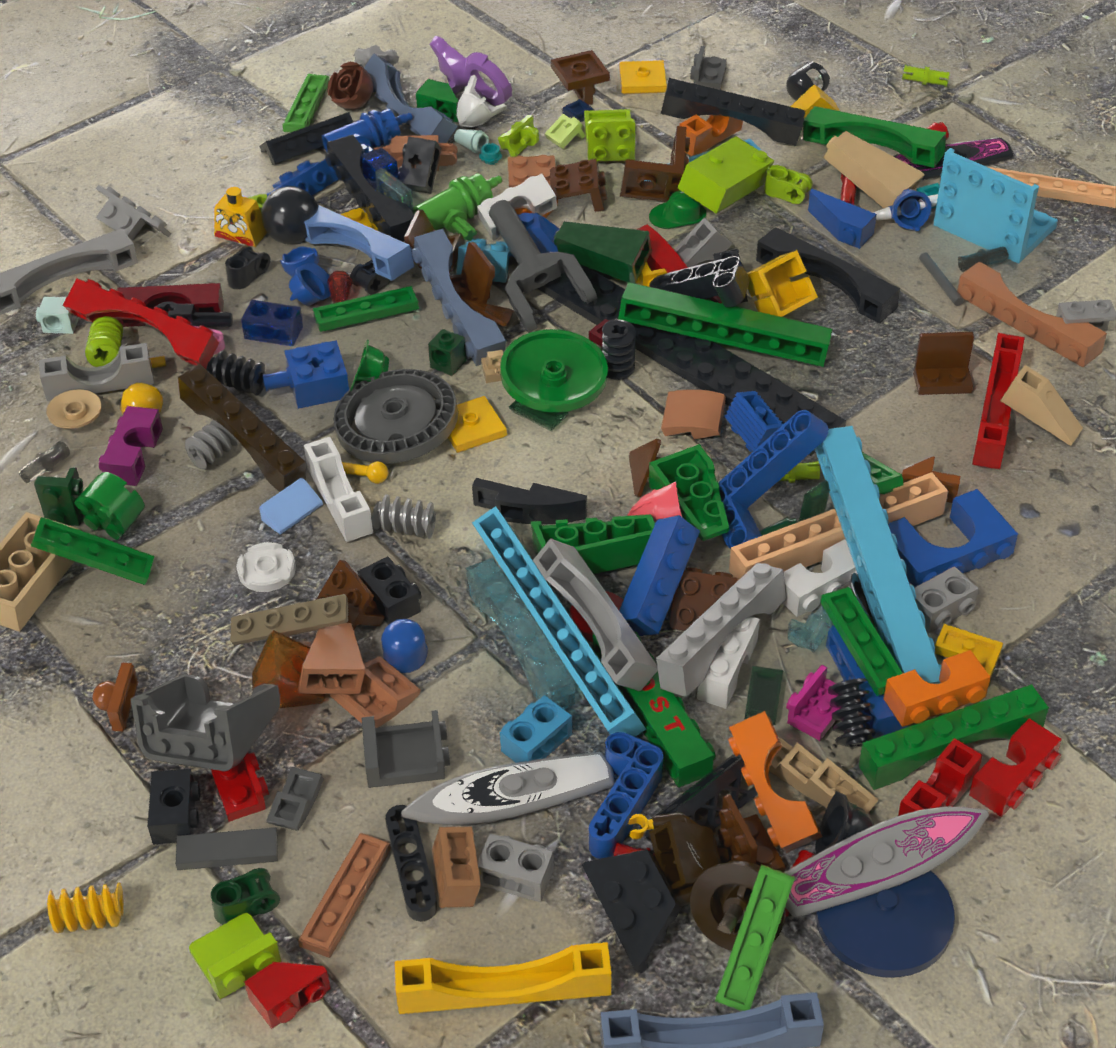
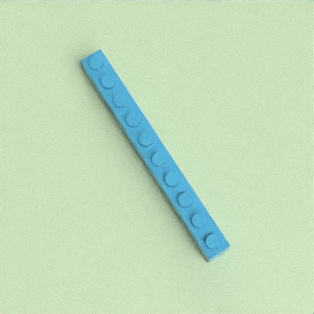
M853 426L829 429L826 439L815 448V452L877 632L902 673L915 669L926 682L939 684L941 683L939 676L942 665L938 664L936 660L934 641L927 635L924 614L921 610H918L915 601V589L912 584L909 585L905 561L899 557L896 536L890 532L887 511L881 507L878 486L872 482L870 464L863 457L861 439L859 436L856 437Z
M495 506L473 521L472 524L610 735L615 732H623L636 737L646 730L498 508Z

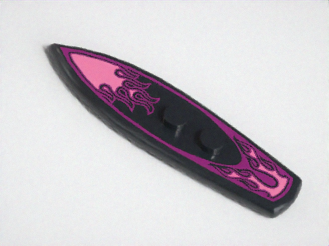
M1001 137L949 143L945 146V152L952 148L955 150V154L983 166L1008 160L1014 156L1011 146ZM897 154L893 157L920 170L925 174L922 180L941 177L945 154L935 168L911 163L902 154Z

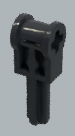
M372 260L365 264L357 265L350 274V282L354 286L363 287L370 295L378 293L384 285L392 281L375 273Z
M163 302L157 305V307L168 312V316L175 319L177 316L183 317L190 321L192 326L231 327L233 324V316L229 312H195L194 304H176L174 302Z

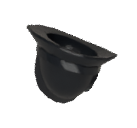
M838 791L835 792L823 816L819 828L822 837L816 840V854L875 825L865 810L856 804L850 803L847 796Z

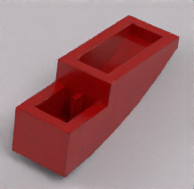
M646 224L637 229L649 231L652 251L648 257L647 264L651 271L664 268L669 273L688 268L670 244L652 227Z

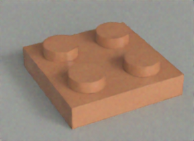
M555 155L508 157L509 188L516 187L524 183L527 178L541 173L550 185V169L555 167Z

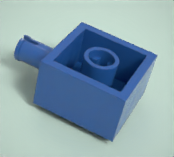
M337 340L284 350L287 364L286 370L262 374L266 391L290 386V389L292 388L298 409L339 401L349 391L348 376Z

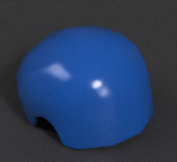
M301 246L291 250L288 254H283L280 263L284 271L293 277L295 270L306 263L318 265L319 255L315 248Z

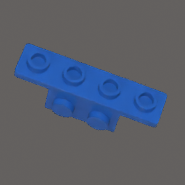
M326 159L316 163L305 161L297 165L298 170L295 172L289 171L280 175V181L272 185L274 189L267 193V197L276 189L284 186L300 187L314 195L337 181L338 178L333 167L328 166Z

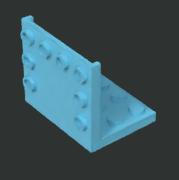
M952 148L948 149L944 156L933 225L1019 264L1057 227L1058 219L1034 209L1039 186L1036 184L1033 186L1025 184L955 154V150Z

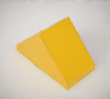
M815 84L791 105V107L806 110L804 118L814 106L839 111L835 101Z

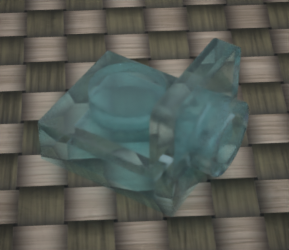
M820 606L816 614L812 612L805 624L791 619L788 625V640L798 647L807 648L815 652L832 627V621L823 606Z

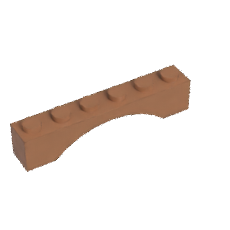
M978 262L960 275L957 291L964 300L1077 365L1085 367L1102 353L1107 335L1106 332L1088 322L1066 324L1063 318L1043 313L1028 306L1007 288L999 272L985 264Z

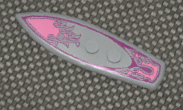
M937 807L903 814L871 826L784 872L795 877L785 908L793 917H800L878 893L921 876L946 862L960 851L979 831L989 816V812L986 809L970 807Z

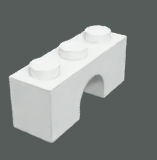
M541 173L527 178L524 183L516 187L507 188L502 194L494 198H488L477 206L481 222L492 240L501 237V234L489 216L490 207L494 203L506 200L511 203L514 210L527 208L532 213H539L542 216L557 208L555 193Z
M846 539L823 550L821 565L823 573L811 572L801 563L784 571L786 600L783 604L796 617L815 610L821 604L820 601L823 594L836 591L838 587L850 581L851 574H857Z
M752 616L744 619L725 638L709 666L704 681L698 686L697 700L727 708L737 687L740 667L742 663L748 664L758 642L760 619Z

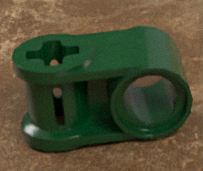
M256 868L238 877L221 881L212 888L210 894L214 917L218 923L224 925L243 913H249L252 917L264 914L278 906L280 897L270 885L271 876L268 870Z

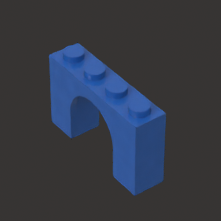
M978 489L953 498L950 519L969 540L968 543L962 546L944 548L927 542L905 517L888 523L891 534L893 533L897 539L899 557L905 561L909 585L912 584L915 588L954 566L964 574L974 569L983 568L996 560L1005 559L1014 553L1018 533Z

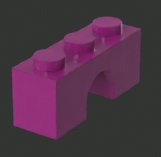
M126 407L123 416L118 418L114 434L109 437L105 453L99 458L100 471L109 472L122 478L127 482L126 485H138L146 467L141 447L155 448L163 430L159 409Z

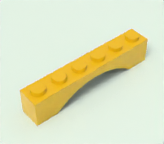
M608 942L572 945L542 959L507 966H463L442 962L433 958L395 961V987L399 1014L611 995L612 973Z

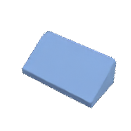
M300 478L259 507L261 520L281 535L321 507L323 501L307 481Z

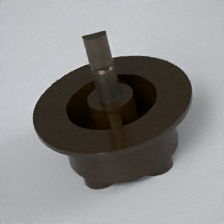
M730 860L728 863L714 865L697 878L691 890L690 908L697 926L709 940L730 951L733 949L760 870L759 865L751 862ZM785 908L774 941L778 938L783 929L785 922Z

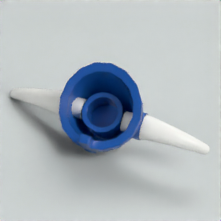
M905 189L897 196L893 205L873 213L877 214L876 220L894 219L900 227L919 231L920 227L928 220L931 207L937 205L938 194L927 196L923 192Z

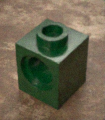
M442 329L428 343L430 368L453 376L466 362L465 337Z

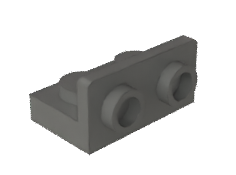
M701 46L699 54L695 53L690 79L694 80V84L721 90L727 59L715 56L705 57V46Z

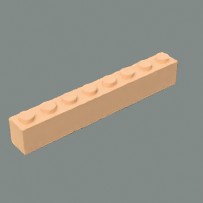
M931 472L904 482L903 486L894 488L888 494H879L881 507L888 514V523L905 517L912 526L944 514L948 490ZM832 509L731 547L729 572L734 578L739 580L757 562L783 569V572L799 563L804 567H808L821 562L823 550L845 539L836 510Z

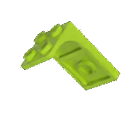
M630 109L584 111L588 160L597 159V162L635 160V120L631 118Z

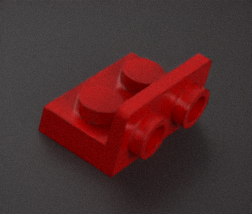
M254 752L247 753L240 764L228 771L210 769L229 822L266 810L264 796L269 795V791L264 777L257 778L256 771H259L260 768Z

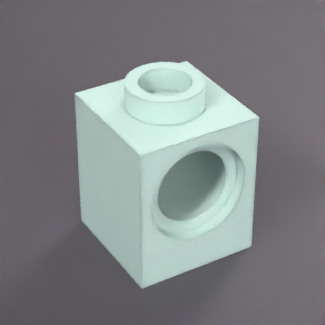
M44 297L40 307H37L36 319L37 322H40L43 333H74L79 317L72 315L63 306L66 297Z

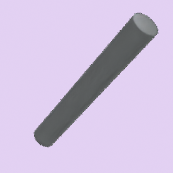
M926 252L922 253L919 260L955 306L961 305L964 301L962 296Z

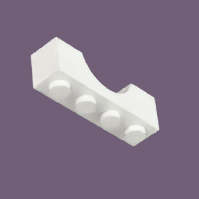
M331 437L305 444L304 451L307 469L345 541L349 542L372 534L370 508L361 492H354L350 486L340 454Z

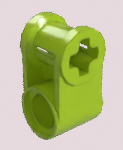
M772 165L767 168L764 192L768 196L776 197L792 204L803 202L805 193L809 192L813 186V181L807 174L799 173L780 165Z

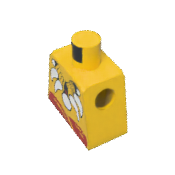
M230 187L215 205L214 235L215 237L256 247L267 234L262 223L258 202L254 199L242 197L240 188Z

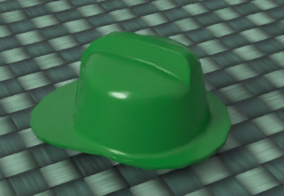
M681 190L672 193L666 203L655 206L649 213V221L654 226L664 229L700 223L706 217L704 207Z
M368 339L365 342L360 366L350 392L354 385L364 380L371 382L370 377L375 376L374 379L376 380L380 378L379 376L382 372L388 371L389 358L384 355L382 350L369 345Z

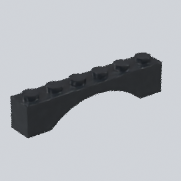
M669 78L661 114L680 119L693 117L696 114L698 116L720 115L732 117L757 127L773 141L796 146L803 127L806 110Z
M352 134L327 142L325 159L328 166L333 167L337 178L344 182L350 195L353 194L356 198L359 208L365 210L369 221L376 225L379 232L404 242L405 234L412 222L414 213L406 203L384 196L366 181L362 174L364 169L363 147Z
M777 227L773 228L757 242V262L764 265L781 255L797 250L807 271L804 274L816 276L840 288L855 304L858 313L879 324L898 307L900 288Z

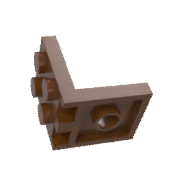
M677 126L670 164L626 159L620 197L667 202L672 193L679 191L678 185L686 165L689 163L687 152L689 151L690 137H686V127Z

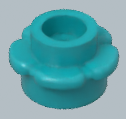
M493 143L483 145L479 158L486 164H496L502 158L500 147Z

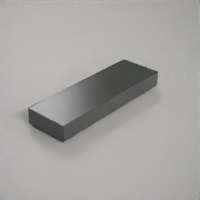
M277 827L177 836L175 862L177 870L278 861Z

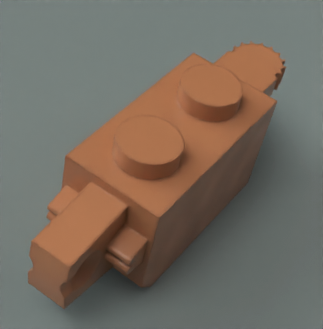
M439 135L395 136L391 139L390 145L374 148L375 154L373 155L374 164L392 166V172H398L399 167H402L404 159L402 150L404 144H407L408 137L433 140L442 148L437 171H439V166H451L457 163L456 154L458 148L453 143H439Z

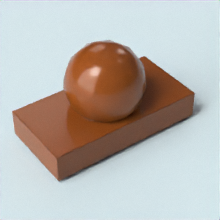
M121 662L116 682H101L93 690L92 700L99 710L107 711L113 731H124L132 707L131 698L135 697L138 679L132 663Z

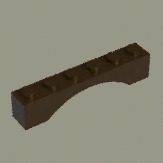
M201 364L178 377L180 399L196 414L209 417L227 429L251 455L266 480L279 492L300 478L306 480V462Z

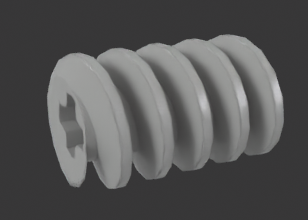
M212 420L210 424L202 427V430L195 432L194 436L186 439L185 449L195 466L200 469H206V462L209 464L214 463L215 457L221 458L223 451L229 452L232 448L231 445L237 446L240 442L221 424Z
M385 494L382 502L377 501L372 514L373 528L379 529L382 527L384 531H390L393 528L395 533H401L404 530L406 535H412L415 532L417 537H423L426 534L427 538L431 539L436 519L434 504L429 502L425 510L423 509V502L418 500L414 508L412 507V500L407 498L403 506L399 496H396L392 504L390 503V495Z

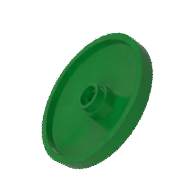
M547 329L525 334L513 341L506 348L501 358L500 377L507 393L522 405L538 411L559 413L580 409L598 398L607 382L608 365L600 348L586 337L566 330Z

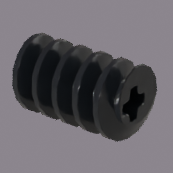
M619 319L610 320L602 327V352L608 365L607 378L621 380L632 375L635 370L636 330L627 321Z
M222 350L217 356L212 357L207 364L206 370L227 387H234L239 391L243 390L255 396L260 395L265 386L262 375L265 374V364L263 362L256 364L253 359L246 361L244 356H240L237 359L236 354L231 353L228 355L225 350Z
M868 679L844 680L828 688L829 694L837 696L830 700V706L839 708L832 713V718L842 721L833 727L835 732L843 734L835 739L837 745L862 747L863 742L869 741L867 736L875 732V728L865 726V723L872 720L873 716L863 714V710L871 707V703L861 701V698L870 694V692L859 687V685L867 682Z

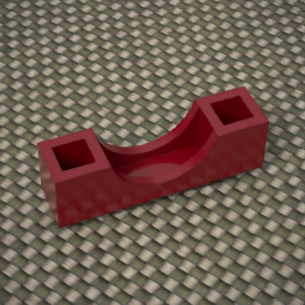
M220 283L120 287L117 290L124 295V298L129 300L132 297L143 301L146 307L154 309V307L163 302L194 304L195 312H223L224 307ZM117 319L123 327L146 325V323L136 320Z

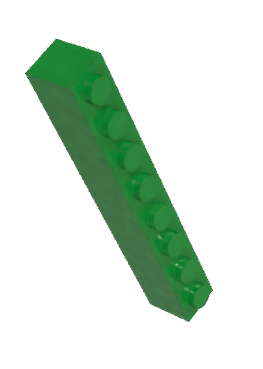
M628 282L622 296L618 318L630 323L824 367L833 330L832 328L735 306L725 307L722 303Z

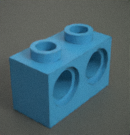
M544 695L537 702L529 704L524 712L514 721H509L500 731L501 752L515 763L546 758L572 736V715Z

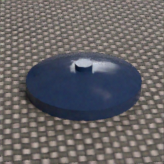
M930 870L895 887L815 912V919L819 934L824 943L842 962L865 974L884 978L910 976L927 969L944 954L953 933L955 913L948 890L942 881Z

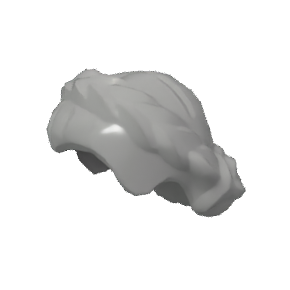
M378 45L367 49L358 48L354 52V62L363 68L373 53L387 60L393 66L399 60L395 50L390 49L383 52Z

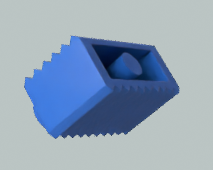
M756 391L738 392L735 394L736 397L733 398L731 406L728 407L729 410L726 411L727 414L724 415L731 424L732 431L740 435L750 452L757 449L783 425L782 421L778 420L779 418L776 417V414L772 413L773 410L769 409L770 407L767 406V403L763 402L764 400L761 399L760 395H757L758 392Z

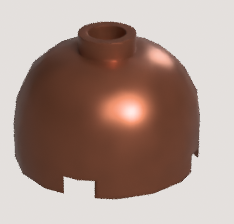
M350 61L342 64L340 67L343 69L338 73L334 72L332 74L327 92L332 101L338 106L345 109H357L366 104L373 92V82L370 74L361 65Z

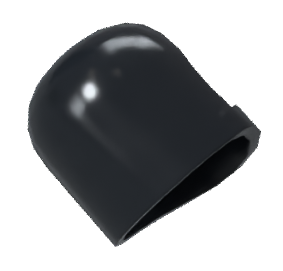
M806 62L791 73L786 81V89L790 97L797 101L814 85L811 78L806 74L810 69H816L820 73L823 80L821 90L825 91L830 84V77L823 66L816 62Z

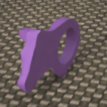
M439 36L433 38L430 46L438 58L439 69L447 77L449 86L454 94L458 93L463 87H466L470 76L475 75L477 81L474 89L482 98L485 97V101L495 106L501 105L512 96V87L505 74L488 59L487 55L474 52L466 58L448 45L443 38ZM478 71L483 72L492 80L497 91L490 88L483 81Z

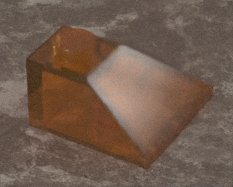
M273 630L269 634L252 672V690L261 684L278 685L280 695L279 709L321 704L326 700L325 694H299L298 692L302 666L311 647Z

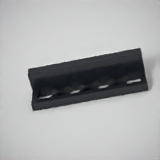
M350 112L268 140L259 147L262 153L267 151L271 163L274 165L324 147L322 141L323 134L353 123Z
M733 754L656 815L680 812L694 820L695 811L699 808L708 810V815L704 826L714 830L721 824L719 814L715 816L716 812L722 810V808L717 807L719 792L722 790L730 791L738 810L758 795L754 786L749 790L740 789L741 768L745 767V763L741 755L736 757ZM651 830L646 831V838H650L649 831Z

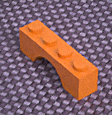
M763 711L730 726L729 729L733 737L728 738L734 755L736 757L741 755L745 763V767L741 768V772L747 785H754L758 793V797L754 798V802L762 817L767 815L772 827L767 828V832L774 847L780 845L781 849L787 853L821 838L822 834L808 804L805 801L784 799L777 795L771 786L769 779L770 765L775 755L783 746L767 713Z

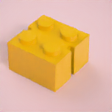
M797 250L781 255L747 273L750 278L748 291L751 297L756 296L757 298L754 304L758 312L783 317L818 298L809 276L792 282L789 279L790 277L807 272Z

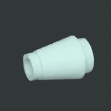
M458 129L454 135L456 143L474 153L481 152V147L489 143L488 136L482 130Z

